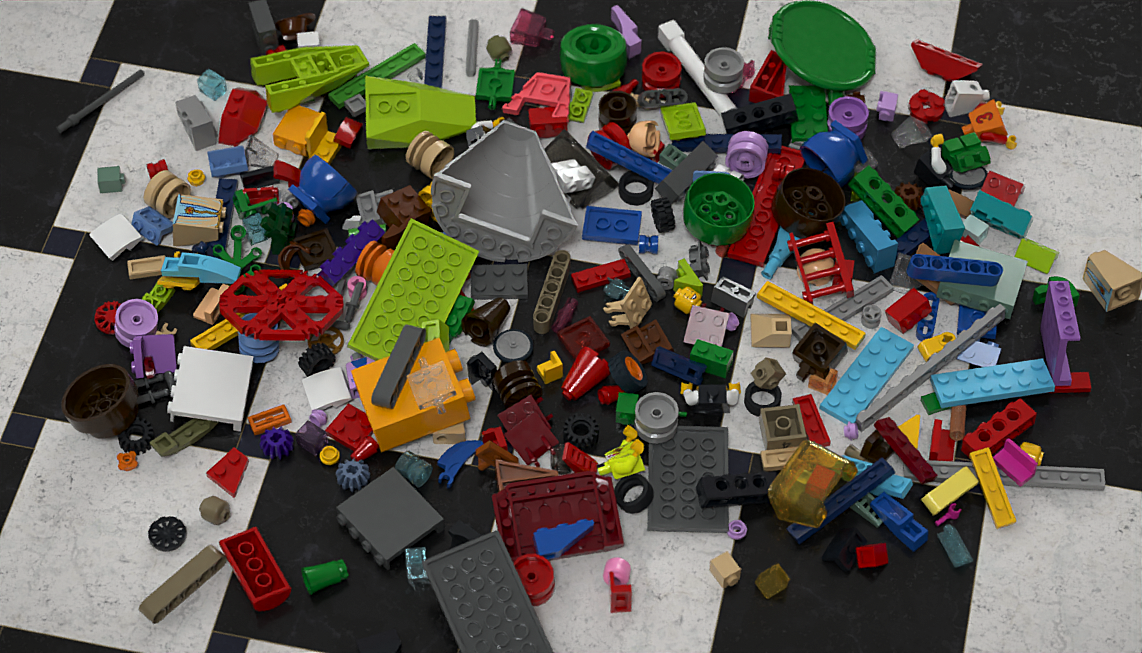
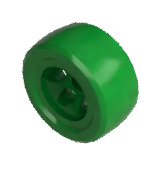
M597 24L583 25L570 30L564 35L560 45V64L564 76L570 77L571 81L576 84L589 87L604 86L617 81L624 74L627 65V45L624 36L611 27Z
M725 173L703 175L691 184L685 196L683 205L684 224L694 237L707 244L719 246L735 243L747 233L752 223L755 209L754 196L750 188L735 176ZM707 208L709 211L705 212L703 209Z

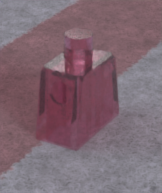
M521 8L510 30V43L537 47L542 38L552 40L554 30L546 28L545 17Z

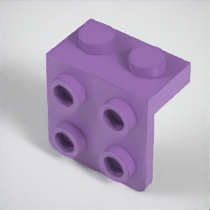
M173 334L135 336L132 340L133 342H130V353L134 354L131 368L136 378H144L146 375L144 357L150 355L153 358L156 374L165 373L166 371L173 373L177 369Z

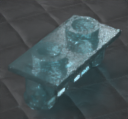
M608 277L610 285L604 287V292H606V295L617 300L622 294L621 300H623L631 287L625 286V283L618 278L613 280Z
M950 524L946 525L944 532L937 534L954 567L973 562L956 528Z

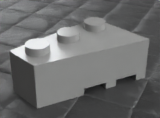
M196 95L176 101L178 116L195 151L216 145L215 137L218 136L217 131L205 110L203 102L199 101Z

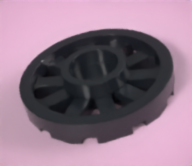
M172 516L158 518V520L150 525L148 530L150 544L155 549L164 552L179 548L184 543L187 534L183 522Z

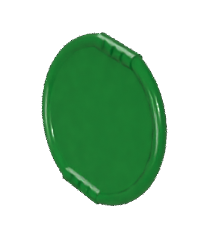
M798 0L782 6L772 16L771 44L783 63L803 80L827 90L849 91L864 86L875 75L876 46L866 30L853 17L841 9L820 1Z

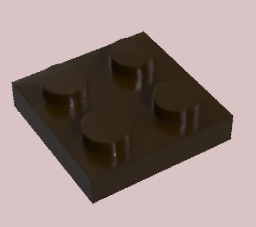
M327 228L292 239V241L311 249V254L306 253L304 250L296 251L304 271L320 267L327 259L331 261L334 258L332 254L336 250V246Z

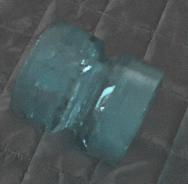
M410 450L403 453L395 465V469L404 478H409V481L417 487L422 486L428 480L433 470L429 463L423 459L420 460V457Z

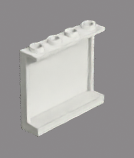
M184 346L183 353L178 354L177 365H180V367L175 370L174 381H177L176 386L172 385L171 389L173 402L169 401L167 413L171 414L170 421L173 422L176 415L233 424L234 431H241L254 356Z

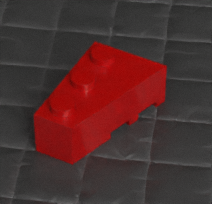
M770 50L753 80L749 92L750 102L758 103L784 95L786 65L776 51Z

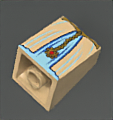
M178 194L173 220V246L197 244L201 241H217L219 233H223L224 222H221V220L226 217V207H223V199Z
M1106 250L1094 252L1088 256L1082 279L1106 312L1139 299L1142 290V272Z

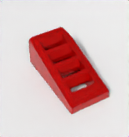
M565 443L562 460L575 473L585 471L597 472L596 465H598V462L571 443Z

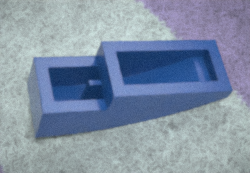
M881 493L870 502L871 508L883 523L913 552L928 540V530L913 519V513L887 493Z

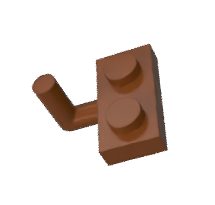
M490 440L476 449L478 469L481 471L491 465L495 467V459L518 463V457Z

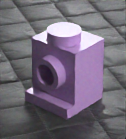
M880 91L877 112H880V120L893 122L898 94Z

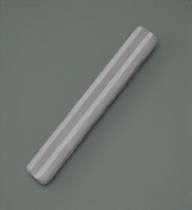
M477 19L469 20L466 59L467 76H474L476 73Z

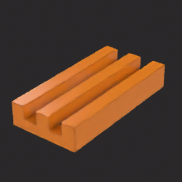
M285 404L247 417L254 436L264 433L266 429L272 430L273 426L278 428L292 423Z

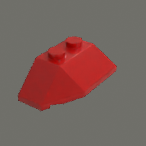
M919 39L911 43L921 68L931 75L938 74L943 76L944 80H958L982 67L981 63Z
M241 87L231 90L221 116L219 144L236 147L241 141L248 139L258 132L268 105L267 100L257 90Z

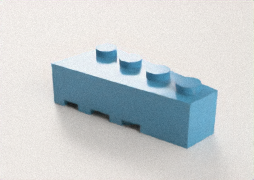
M862 200L845 206L840 222L847 228L849 237L855 241L859 253H862L865 257L867 266L871 267L874 273L895 266L898 242L896 240L891 241L889 238L891 234L887 230H882V223L879 220H874L872 211Z

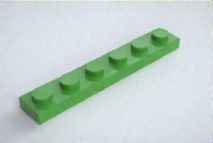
M413 43L328 94L329 99L340 109L344 107L345 100L357 94L361 96L366 94L365 76L391 79L426 58L425 52L416 43Z

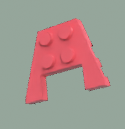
M537 72L523 86V90L519 94L511 97L512 101L509 104L505 103L503 105V113L518 115L525 102L556 107L552 117L567 116L568 124L571 79L570 77Z

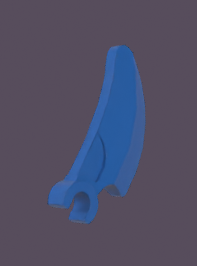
M469 440L457 443L447 449L437 463L438 466L445 470V472L439 475L438 483H441L443 479H448L447 488L452 487L453 479L461 467L476 453V449L484 443L480 440Z

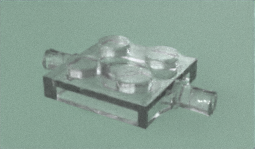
M422 357L423 363L421 359L418 360L421 369L407 375L417 405L420 410L429 406H436L438 414H442L441 409L445 413L446 409L443 402L457 395L445 363L440 361L428 366L426 358Z

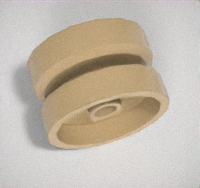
M163 170L157 173L148 183L144 191V203L157 210L164 217L172 218L175 214L178 194L190 195L191 188L188 183L170 171Z

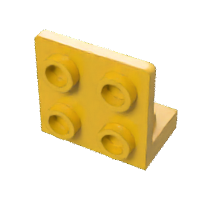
M321 112L319 117L315 118L311 130L306 132V151L308 152L309 159L313 155H317L330 165L342 145L333 142L336 133L328 131L325 112Z

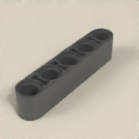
M404 325L372 393L371 402L373 405L389 409L394 408L426 338L425 328Z

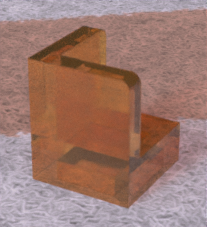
M831 368L825 380L815 374L810 375L808 388L828 395L837 382L838 371Z

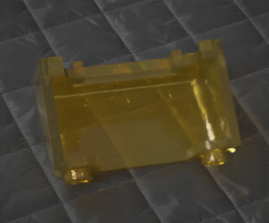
M804 440L768 490L770 502L778 519L819 528L827 516L823 503L841 477L845 481H851L858 473L854 462L814 441Z

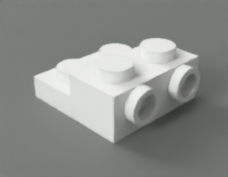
M575 159L550 163L563 193L592 188L595 176L587 166H580Z

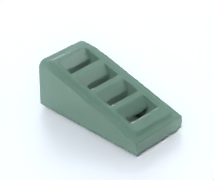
M668 144L660 153L659 163L674 170L687 155L675 146Z
M868 493L861 498L863 500L860 503L857 501L850 508L878 528L883 521L880 518L876 519L874 517L876 515L875 512L872 514L869 512L871 509L870 502L875 498ZM867 502L869 505L865 508L863 505Z

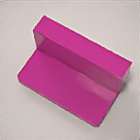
M1010 438L1005 441L1004 448L993 456L995 465L1020 487L1035 475L1038 463Z

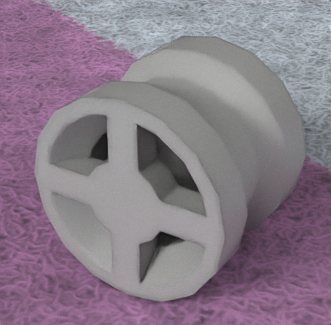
M668 266L661 267L658 272L659 276L656 279L665 290H670L674 287L677 272Z
M876 305L865 306L861 317L862 325L868 329L878 327L881 309Z

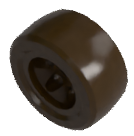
M798 168L789 172L777 186L772 200V213L777 223L788 233L793 232L794 236L802 239L824 233L826 223L834 222L836 227L845 207V195L840 185L828 174L812 168Z

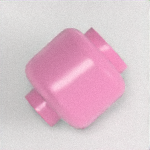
M622 558L609 559L605 564L603 572L605 583L609 585V572H614L615 585H626L630 578V564Z

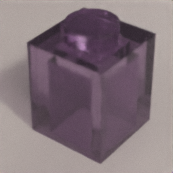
M309 420L295 433L297 444L315 456L328 444L326 431Z

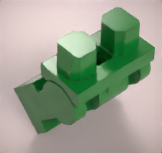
M975 132L960 136V140L954 138L944 141L942 144V157L945 160L948 159L955 172L961 173L991 163L987 147L981 145V141Z

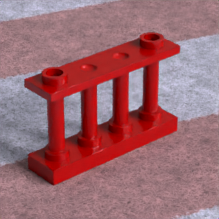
M834 222L826 223L824 233L795 240L793 232L789 233L790 240L787 241L789 251L794 252L805 290L802 292L805 301L813 305L814 298L837 292H845L846 298L854 297L853 285ZM825 240L826 242L830 241L831 247L829 250L804 257L799 255L798 247ZM830 257L831 259L835 258L836 265L832 268L809 274L804 272L803 264ZM835 274L836 276L840 275L841 282L839 284L810 292L809 281Z

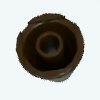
M498 297L467 313L462 318V330L465 335L468 334L472 338L470 341L485 347L494 341L510 312L508 301Z

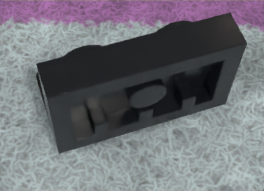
M482 351L477 355H473L467 362L469 382L473 385L480 380L485 387L488 386L492 391L496 390L492 383V377L497 371V366Z

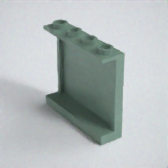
M954 240L949 257L997 262L1003 267V273L997 285L991 287L940 281L936 297L984 312L1001 304L1005 308V318L1010 319L1028 261Z

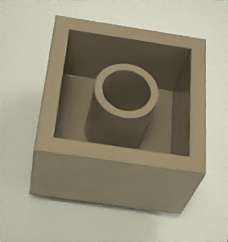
M799 404L760 409L759 424L765 450L799 446L800 450H805L807 436Z

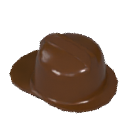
M305 13L281 19L275 23V28L281 32L283 40H297V33H305L307 25L311 24L316 16L313 13Z

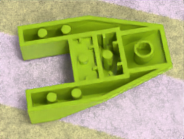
M358 45L301 47L250 58L252 77L257 86L265 85L267 105L272 113L291 109L332 91L369 66L368 60ZM297 77V79L267 85L268 83Z

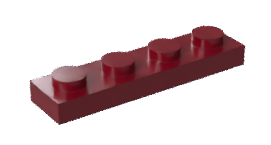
M887 417L875 422L873 426L921 484L934 481L938 475L933 470V467L922 457L919 450L912 445L908 437L898 428L895 421Z

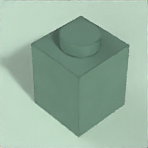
M120 166L97 168V183L100 194L122 192V184H125V174L121 173Z

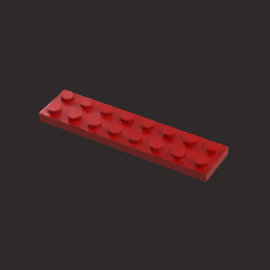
M782 146L781 153H768L765 169L759 175L752 192L755 201L752 223L747 233L740 240L731 244L727 257L764 267L780 226L772 213V200L776 188L782 179H773L776 161H779L784 165H795V169L803 168L805 160L800 150Z

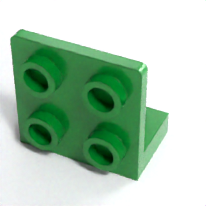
M242 189L235 191L232 198L239 219L244 218L245 221L255 218V214L261 212L263 215L267 214L264 212L265 205L270 202L275 204L278 202L277 198H273L248 206L250 204L247 193L244 194Z

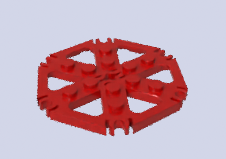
M255 270L254 276L245 273V277L243 275L240 276L219 297L220 313L242 335L244 332L246 337L249 334H254L255 340L259 338V340L305 341V339H310V334L319 337V333L322 335L343 314L344 309L343 296L320 275L318 278L317 274L308 276V271L303 272V270H259V272ZM269 277H293L294 279L281 291ZM244 285L249 287L258 296H237L234 293ZM317 286L322 287L329 294L328 296H305L312 288ZM236 313L258 314L251 320L245 321ZM306 313L328 314L322 320L314 321ZM283 319L292 330H273L271 328Z

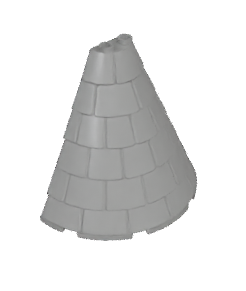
M503 120L478 141L470 145L465 152L434 174L431 185L432 210L438 224L447 236L478 250V256L497 262H505L506 259H517L518 263L536 260L556 251L557 246L564 241L567 242L578 227V223L571 213L572 209L557 181V176L536 131Z

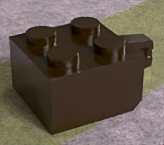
M815 322L792 352L794 361L799 363L800 367L796 373L797 378L804 382L810 374L812 376L815 374L825 381L847 354L846 342Z

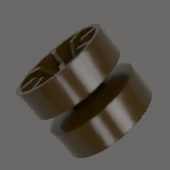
M612 91L605 94L599 101V130L606 124L614 122L628 135L636 124L637 103L634 97L623 91Z

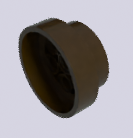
M116 364L99 365L85 371L69 385L62 398V411L77 431L90 434L99 439L110 438L123 432L135 420L138 413V388L129 373L122 366Z

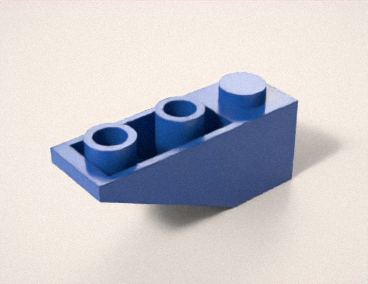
M581 519L576 524L568 525L563 523L553 529H538L533 533L536 554L545 557L547 560L558 558L593 530L594 521Z

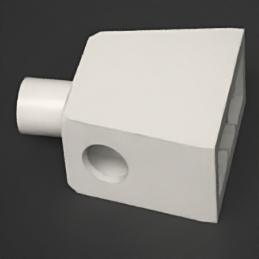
M952 81L944 104L949 117L972 112L981 101L989 100V91L982 90L977 81Z

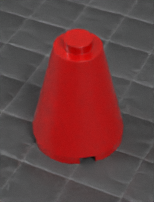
M584 346L580 350L561 386L563 391L561 394L569 401L571 399L577 400L611 374L608 367L609 363L604 358L601 360L597 357L598 353L589 347Z

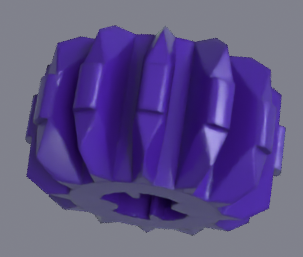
M273 426L271 431L266 429L265 434L261 435L260 448L265 456L270 455L272 460L276 456L281 460L282 455L288 456L289 451H293L294 440L288 429L284 430L282 426L276 429Z

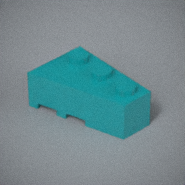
M979 190L970 209L971 215L985 222L989 227L1019 239L1026 237L1033 222V217L1029 211L1017 209L1013 205L1003 202Z

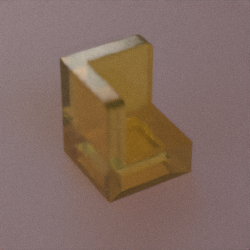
M777 563L760 573L755 584L766 598H770L785 589L790 578Z

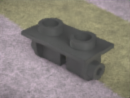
M698 240V246L692 245L689 249V261L692 263L690 267L698 278L703 276L707 281L708 272H710L707 262L709 252L707 247L703 246L701 241Z

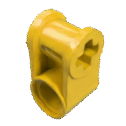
M944 332L930 339L923 340L917 348L927 362L934 353L940 352L946 343L954 341L956 337L950 332Z

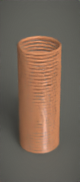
M965 405L951 407L949 436L953 440L959 437V440L964 438Z

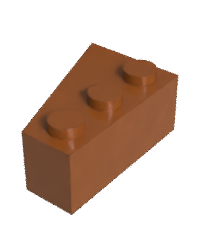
M494 460L498 493L510 483L558 476V471Z

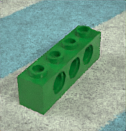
M869 165L848 184L897 238L905 234L919 221L916 213L908 208L903 199L897 196L890 185L884 182L878 175V172Z

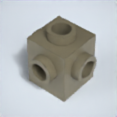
M765 357L755 366V369L750 374L755 379L754 383L759 388L772 390L778 386L779 381L786 375V372L777 360Z

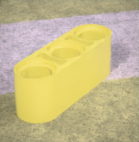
M965 466L925 495L921 501L931 514L935 516L976 486L979 481L970 469Z

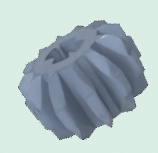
M355 458L352 461L345 459V464L339 463L336 477L338 484L342 485L344 490L350 488V491L353 492L354 488L361 490V486H367L370 472L367 464H364L362 459L357 462Z

